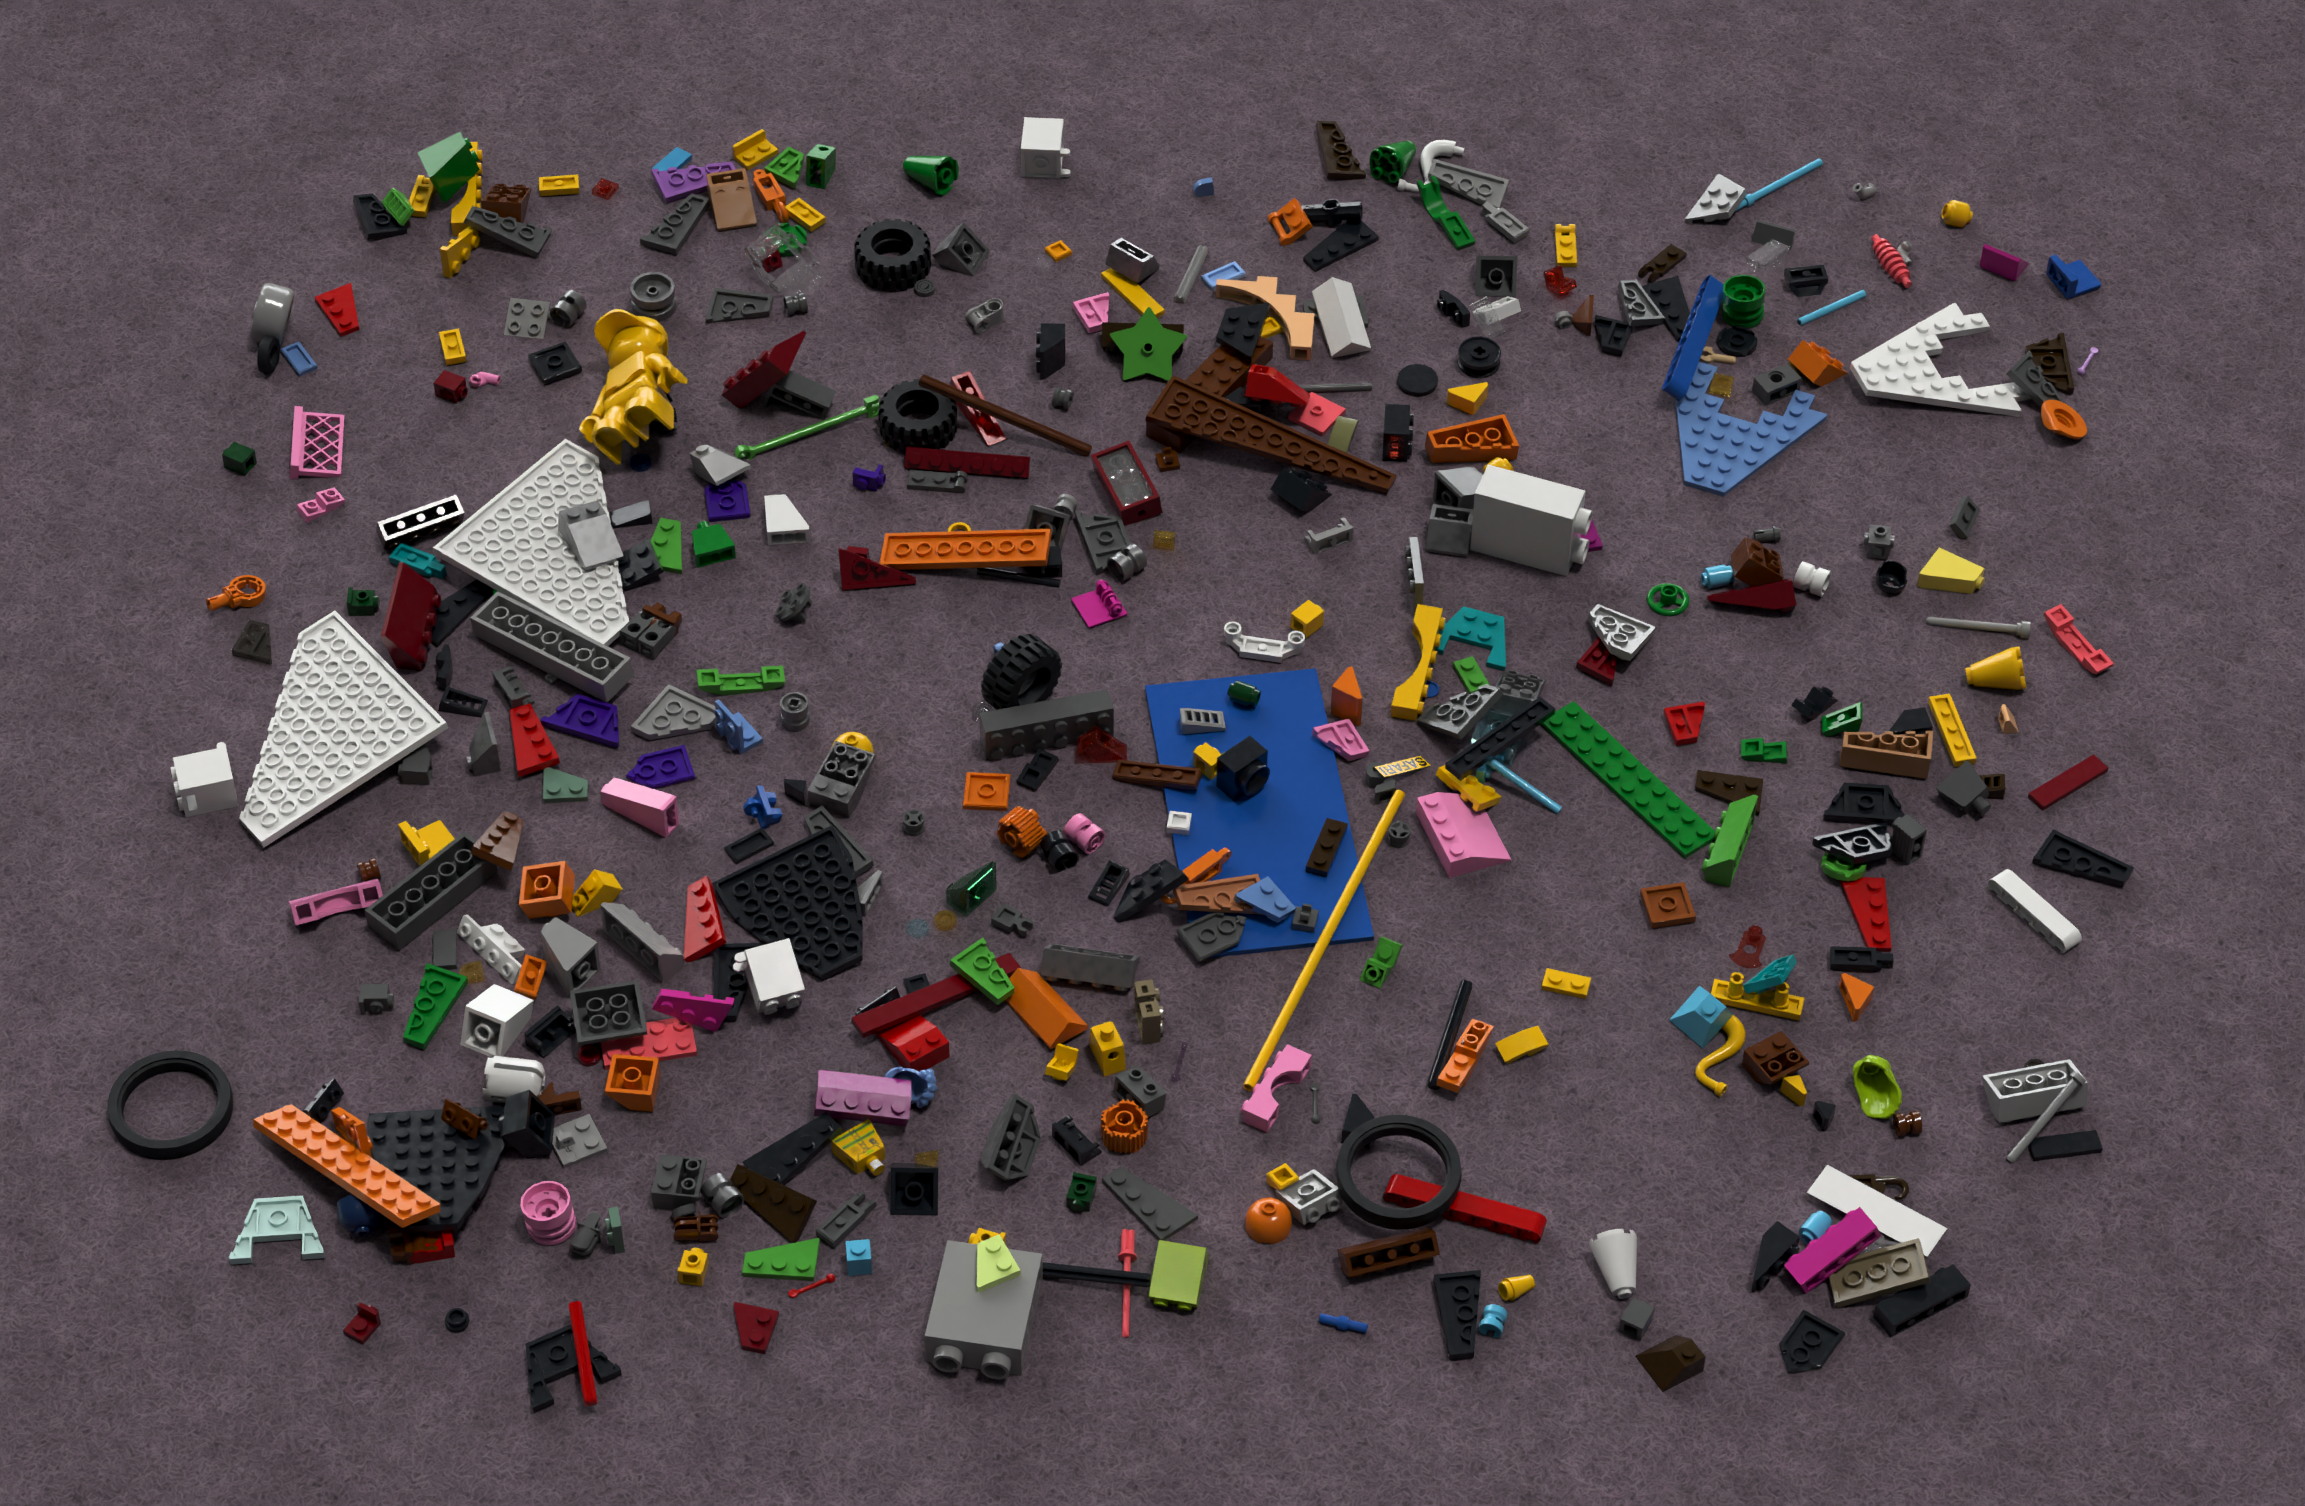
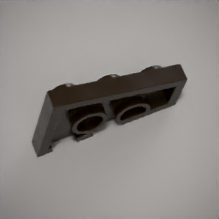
M1698 770L1695 791L1728 803L1751 795H1757L1755 815L1759 816L1763 779Z

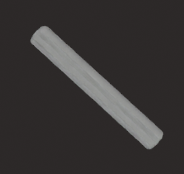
M1200 245L1197 247L1176 292V302L1185 303L1208 254L1206 246Z

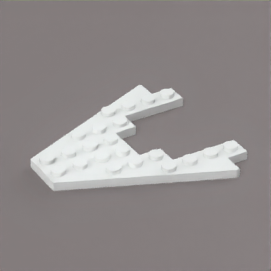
M1956 303L1949 305L1855 359L1850 365L1852 373L1866 396L2015 417L2020 416L2022 411L2017 402L2031 399L2014 382L1968 389L1960 375L1941 378L1929 358L1931 355L1942 354L1943 346L1939 339L1971 335L1989 331L1990 328L1982 313L1963 315Z

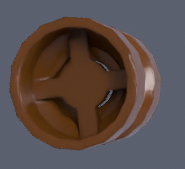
M1911 1111L1905 1115L1903 1113H1895L1893 1115V1125L1897 1137L1905 1136L1907 1133H1912L1913 1135L1922 1133V1120L1919 1111Z

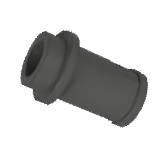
M1772 526L1769 529L1753 531L1754 538L1758 542H1777V540H1781L1779 527L1775 528V526Z

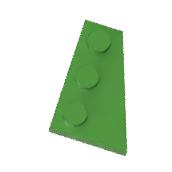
M660 518L651 543L663 571L682 574L681 521Z
M981 938L950 960V967L995 1004L999 1005L1014 994V986L1003 968L998 966L995 961L996 957L993 952L988 950L984 938Z
M820 1238L745 1253L742 1275L743 1277L814 1281Z

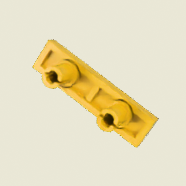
M1739 972L1731 974L1730 982L1714 979L1711 994L1724 1005L1800 1021L1805 998L1788 994L1789 985L1785 982L1777 985L1775 991L1767 990L1760 994H1756V992L1746 994L1743 988L1744 976Z

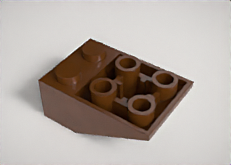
M502 183L495 184L482 199L481 208L498 213L499 217L508 218L509 216L516 218V222L524 223L531 188H526V185L521 184L514 185V187H506V184Z

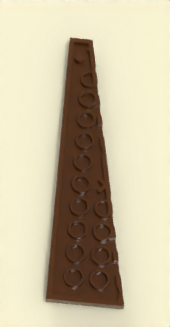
M1174 375L1166 384L1145 421L1157 426L1170 428L1384 494H1388L1397 475Z

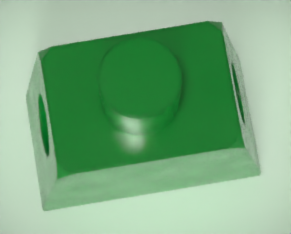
M817 144L806 155V186L825 190L836 169V149L834 147ZM818 170L821 171L819 176L821 183L813 182Z
M707 521L698 523L697 529L692 531L697 568L736 558L735 545L720 524L710 526Z

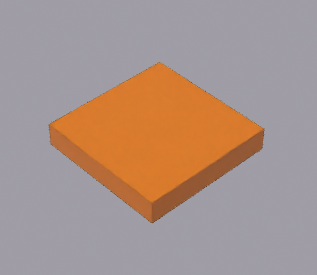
M967 772L963 809L1007 811L1011 774Z

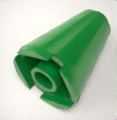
M909 156L903 163L906 175L940 195H946L953 188L949 186L954 180L958 179V163L950 156Z

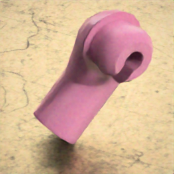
M479 372L472 375L469 381L473 387H481L488 383L498 386L501 376Z

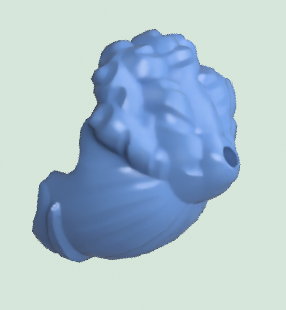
M895 1067L885 1074L887 1078L911 1080V1104L915 1103L918 1108L926 1106L934 1098L937 1086L935 1085L936 1077L932 1069L919 1072L911 1068Z

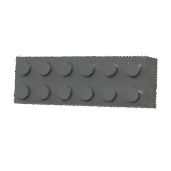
M1108 689L979 713L980 741L986 760H998L1003 756H1019L1025 752L1037 751L1038 748L1042 750L1051 747L1061 748L1067 744L1077 742L1083 744L1088 740L1098 738L1104 740L1114 736V707Z
M463 832L366 908L367 925L393 947L400 950L498 872L497 865L470 854L472 846L477 840Z

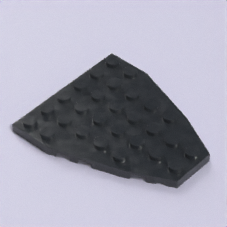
M832 825L712 883L713 889L732 920L763 944L789 938L798 967L817 978L824 980L863 960V916L853 859Z
M505 1105L465 1108L479 1117L486 1118V1122H488L487 1129L478 1131L476 1139L441 1120L443 1109L369 1113L367 1136L373 1145V1150H371L372 1158L440 1203L439 1213L406 1226L410 1233L459 1230L462 1226L464 1219L473 1211L472 1205L474 1202L481 1200L494 1176V1168L496 1164H500L503 1150L508 1148L500 1136L498 1127L499 1117L504 1113Z

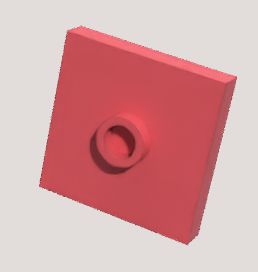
M1311 392L1307 405L1296 407L1289 414L1288 420L1323 437L1335 424L1337 417L1345 414L1346 409Z

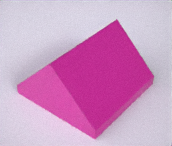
M1987 244L1983 246L1980 267L2010 280L2016 281L2029 265L2028 262Z

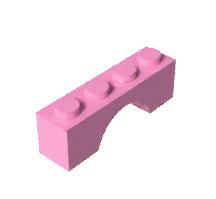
M374 879L289 901L294 924L299 925L335 913L369 907L382 897L383 894L379 880Z
M1288 1044L1282 1052L1279 1051L1273 1066L1266 1069L1261 1084H1256L1252 1097L1244 1102L1241 1108L1243 1122L1268 1133L1278 1118L1279 1104L1273 1098L1272 1093L1284 1084H1300L1311 1068L1312 1055Z

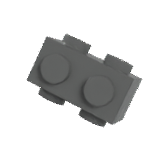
M1138 1065L1116 1075L1113 1092L1121 1100L1127 1101L1129 1099L1130 1102L1133 1100L1136 1106L1138 1105L1139 1108H1142V1111H1145V1115L1148 1117L1164 1110L1167 1093Z

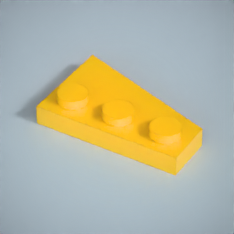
M469 226L458 234L456 240L451 239L447 247L442 246L440 248L443 275L445 277L451 278L454 273H458L463 261L469 259L472 249L478 247L480 243L478 230Z
M1445 765L1439 767L1436 772V776L1448 787L1461 792L1460 797L1464 801L1470 800L1473 803L1472 808L1476 812L1497 805L1501 800L1502 796L1496 793L1494 788L1478 782L1475 776L1468 775L1460 781L1445 769Z

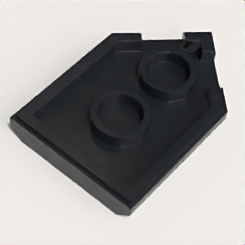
M1803 1310L1779 1343L1788 1373L1822 1368L1845 1336V1332Z

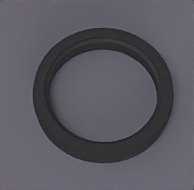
M178 1050L155 1053L130 1065L113 1084L107 1106L109 1123L119 1142L137 1155L158 1160L186 1157L212 1144L226 1129L233 1112L231 1085L223 1070L214 1061L203 1055ZM171 1071L194 1073L208 1080L216 1089L218 1101L213 1115L201 1128L181 1138L171 1140L146 1138L133 1131L123 1118L124 1106L132 1091L145 1080L161 1073Z
M1407 1115L1381 1116L1357 1127L1342 1144L1336 1163L1337 1185L1345 1204L1352 1212L1366 1222L1387 1229H1414L1437 1220L1455 1201L1461 1183L1460 1157L1452 1140L1434 1124ZM1387 1136L1412 1137L1428 1144L1440 1155L1446 1167L1447 1178L1440 1192L1425 1204L1407 1209L1387 1208L1370 1201L1355 1186L1350 1171L1355 1156L1364 1146L1376 1139Z

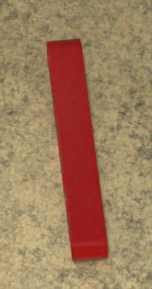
M1394 1174L1390 1176L1383 1199L1387 1203L1389 1201L1398 1203V1206L1405 1208L1417 1207L1434 1198L1443 1186ZM1458 1191L1455 1201L1442 1215L1445 1219L1456 1222L1457 1220L1464 1221L1467 1225L1478 1228L1482 1226L1489 1228V1231L1511 1234V1237L1525 1241L1529 1239L1535 1241L1534 1243L1536 1244L1540 1242L1547 1223L1546 1217L1538 1212Z

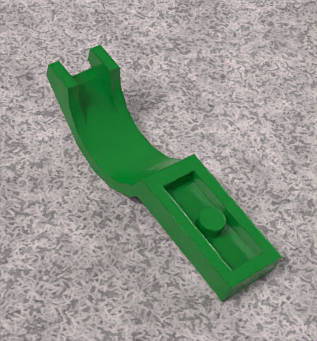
M1435 175L1431 176V183L1424 185L1421 180L1417 181V187L1426 211L1435 222H1439L1453 246L1460 250L1475 245V239L1458 212H1451L1444 204L1440 192V184Z

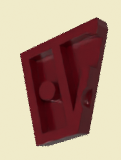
M734 1302L733 1306L742 1350L766 1354L779 1317V1311Z

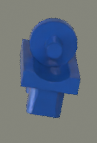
M756 786V795L753 798L747 799L743 806V811L747 816L757 818L760 828L766 829L770 823L780 822L782 812L780 808H771L776 804L775 793L765 792L763 786Z

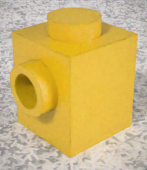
M1307 600L1291 613L1290 628L1294 631L1302 632L1305 638L1309 637L1324 624V610L1310 600Z

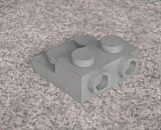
M1315 1169L1300 1176L1299 1181L1281 1191L1275 1190L1277 1198L1289 1207L1291 1215L1303 1225L1318 1221L1321 1215L1330 1211L1334 1212L1343 1204L1339 1188Z

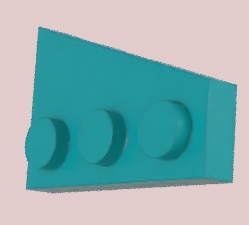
M1794 954L1775 959L1743 985L1746 994L1751 992L1760 994L1767 991L1770 987L1783 984L1797 964Z

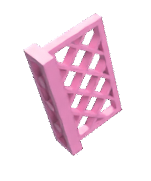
M302 406L294 407L290 479H298V475L341 477L344 415L303 412ZM306 419L316 420L318 423L312 426ZM330 421H340V424L335 427L328 423ZM322 426L328 430L323 434L317 430ZM313 433L317 438L311 441L306 436ZM334 434L339 439L331 442L327 437ZM321 441L327 445L322 449L316 445ZM312 448L316 453L310 456L305 451ZM333 449L338 454L331 457L326 452ZM322 456L326 461L320 464L315 459ZM309 462L315 466L313 469L303 468ZM332 464L337 467V471L327 470L325 467Z

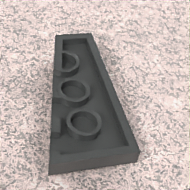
M691 193L675 207V212L667 214L659 226L655 225L650 229L651 233L640 238V245L677 255L709 207L710 199Z
M820 806L804 817L811 835L831 825L834 827L852 856L856 877L874 866L873 860L823 806Z
M1121 1166L1102 1178L1104 1185L1158 1241L1167 1240L1198 1219V1214Z

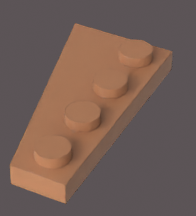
M1258 874L1180 885L1173 890L1179 910L1264 915L1253 911V906L1243 901L1240 904L1234 901L1235 894L1260 881Z

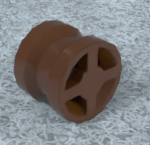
M371 858L365 863H357L362 882L371 879H381L375 858Z

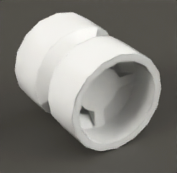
M1802 562L1796 572L1793 587L1804 591L1809 589L1810 593L1822 597L1824 594L1822 589L1826 590L1829 585L1831 571L1820 567L1816 570L1814 565Z

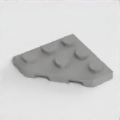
M1597 604L1592 609L1588 617V621L1610 654L1622 660L1630 661L1654 635L1656 629L1655 626L1600 604Z
M668 684L631 725V731L648 740H655L710 730L717 723L714 715L715 706Z

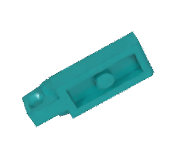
M402 543L388 557L390 563L399 565V562H404L415 572L427 577L433 575L443 579L447 575L446 566L440 564V561L434 555Z

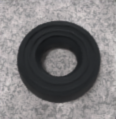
M265 336L261 340L258 349V368L261 372L273 373L280 359V343L276 337Z

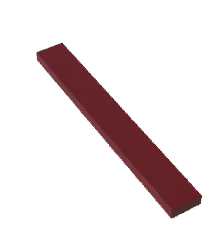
M1010 953L995 959L998 966L1003 968L1008 978L1012 976L1017 968H1021ZM956 974L854 1016L851 1023L861 1037L865 1038L979 990L963 976Z

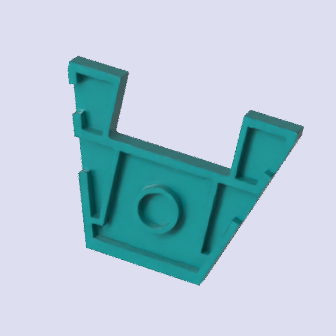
M1463 606L1445 624L1444 630H1440L1439 634H1442L1440 647H1435V651L1443 655L1450 639L1489 649L1491 653L1486 662V667L1505 671L1504 617Z

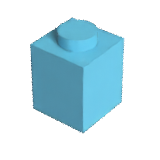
M870 1239L846 1241L848 1276L872 1274Z

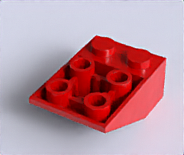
M1252 364L1248 372L1245 396H1249L1254 401L1268 399L1274 404L1287 402L1293 407L1307 405L1310 394L1273 367Z

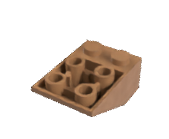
M745 168L706 174L707 190L717 230L757 225Z

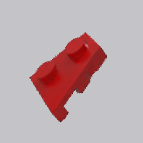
M1704 701L1664 708L1663 714L1676 746L1697 742L1705 709Z

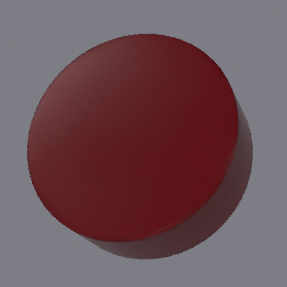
M585 1045L579 1049L577 1054L578 1061L584 1066H594L601 1060L600 1049L595 1045Z

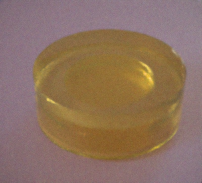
M942 910L935 915L934 924L941 931H950L955 928L957 917L952 911Z

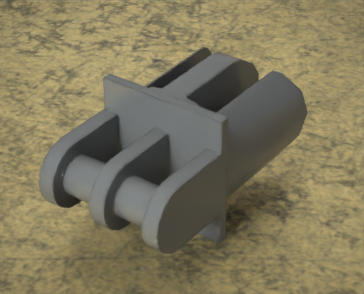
M596 1212L590 1213L583 1224L577 1223L578 1230L570 1242L572 1254L577 1259H587L597 1242L601 1243L600 1216Z

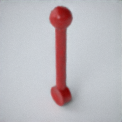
M828 1274L826 1278L799 1290L791 1289L788 1295L790 1298H796L798 1294L827 1282L833 1283L835 1276Z

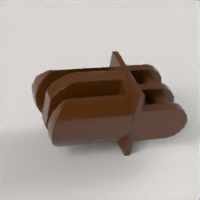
M699 1212L697 1217L674 1218V1241L700 1240V1243H702V1241L717 1240L718 1233L716 1231H718V1225L716 1223L718 1222V1216L714 1214L701 1215Z

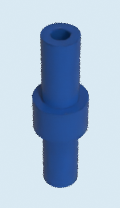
M1321 1313L1319 1317V1323L1336 1326L1338 1330L1347 1331L1349 1329L1362 1333L1367 1332L1368 1324L1350 1320V1317L1340 1315L1336 1317Z

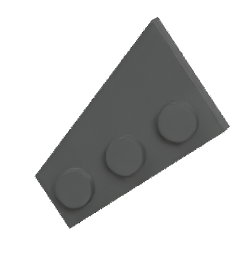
M1621 280L1618 284V290L1629 326L1663 324L1665 317L1637 280Z
M2030 351L2006 373L2040 407H2042L2046 400H2058L2065 403L2052 383L2047 382L2042 376L2043 370L2040 366L2036 367L2032 361L2033 355Z

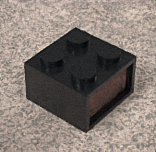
M1385 404L1382 461L1407 462V455L1412 456V443H1408V441H1413V428H1409V426H1413L1414 414H1410V405Z

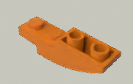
M1475 1019L1470 1021L1456 1043L1453 1055L1437 1078V1086L1456 1093L1459 1092L1462 1086H1466L1489 1041L1494 1026Z

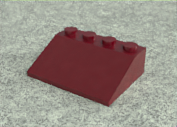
M801 331L775 345L770 350H764L758 359H752L746 368H740L734 377L730 376L723 384L725 388L721 395L741 409L788 374L806 332Z
M399 562L381 637L396 668L422 671L423 665L428 659L427 648L428 644L432 642V628L437 622L436 612L437 608L441 606V596L438 595L434 585L404 562Z

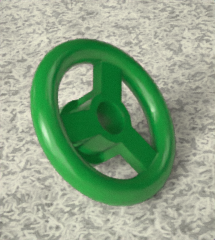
M1663 583L1650 589L1647 594V603L1654 612L1660 615L1675 616L1687 609L1689 596L1680 586ZM1660 591L1661 599L1655 604L1653 596ZM1677 593H1679L1683 599H1678ZM1673 604L1680 606L1679 608L1673 610L1662 609L1666 605Z

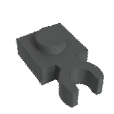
M1004 903L991 918V924L1009 933L1015 929L1022 937L1027 936V929L1023 927L1033 929V921L1031 919L1022 918V912Z

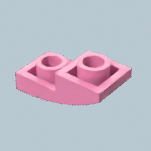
M334 487L316 492L314 500L297 504L296 511L308 523L340 507L345 503V499Z

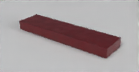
M2093 754L2029 792L2028 798L2043 811L2107 773L2108 767Z

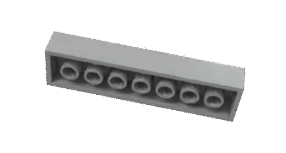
M499 591L470 617L475 636L606 703L634 676L630 657Z

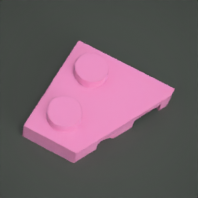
M1350 719L1314 727L1311 732L1315 738L1348 761L1367 757L1369 754L1368 747Z

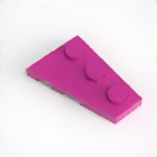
M661 989L653 1002L652 1009L707 1030L717 1031L733 1006L734 998L726 997V1000L713 999V995L705 994L704 997L692 996L690 992Z

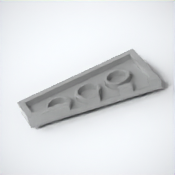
M1433 159L1428 173L1429 179L1435 175L1439 184L1480 205L1489 202L1495 208H1500L1509 183L1508 179Z

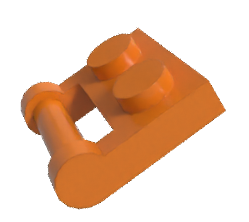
M1296 198L1292 199L1277 212L1270 213L1267 217L1269 223L1273 224L1280 237L1279 242L1282 246L1292 244L1313 227ZM1283 219H1285L1291 230L1289 234H1286L1280 223Z

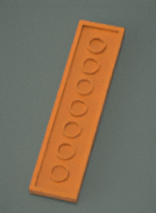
M1051 529L885 533L880 563L896 570L1047 566L1052 533Z

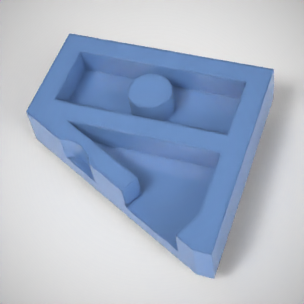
M1268 876L1235 894L1234 897L1235 902L1240 904L1243 901L1253 906V911L1264 914L1277 923L1294 914L1296 907Z

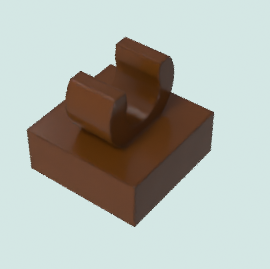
M1171 447L1162 448V453L1155 454L1160 472L1180 469L1176 451H1171Z

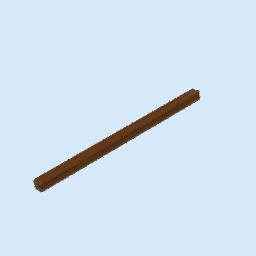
M925 374L920 377L919 386L1074 452L1089 456L1092 450L1090 444Z

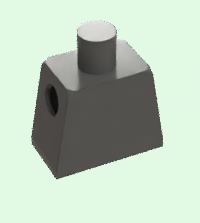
M1968 760L1936 787L1941 798L1965 814L1976 809L1981 815H1984L1991 808V805L1985 800L1989 796L1988 788Z

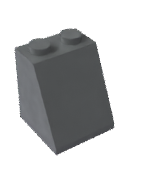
M1474 466L1435 472L1433 501L1438 505L1474 509L1475 492L1483 473L1479 472Z

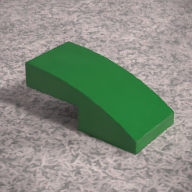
M1763 738L1741 740V758L1747 761L1787 763L1786 741L1764 743Z

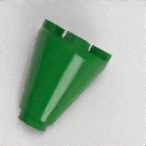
M1401 141L1382 145L1374 149L1369 159L1372 177L1387 183H1395L1400 180L1415 156V144L1411 141Z

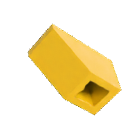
M594 869L574 893L572 909L577 917L601 908V904L604 902L612 903L623 889L613 874Z

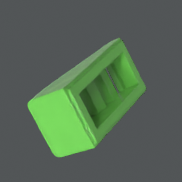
M392 188L382 201L385 208L402 226L406 224L415 212L405 194L395 188Z

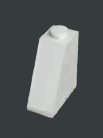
M786 494L764 496L768 545L810 542L809 525Z

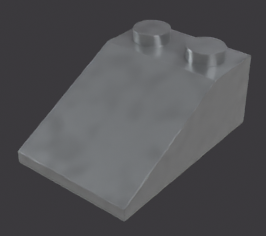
M598 500L559 511L558 530L584 570L624 559L609 518Z

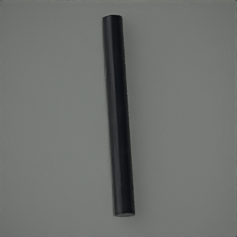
M987 567L977 568V574L1057 588L1061 584L1060 579Z

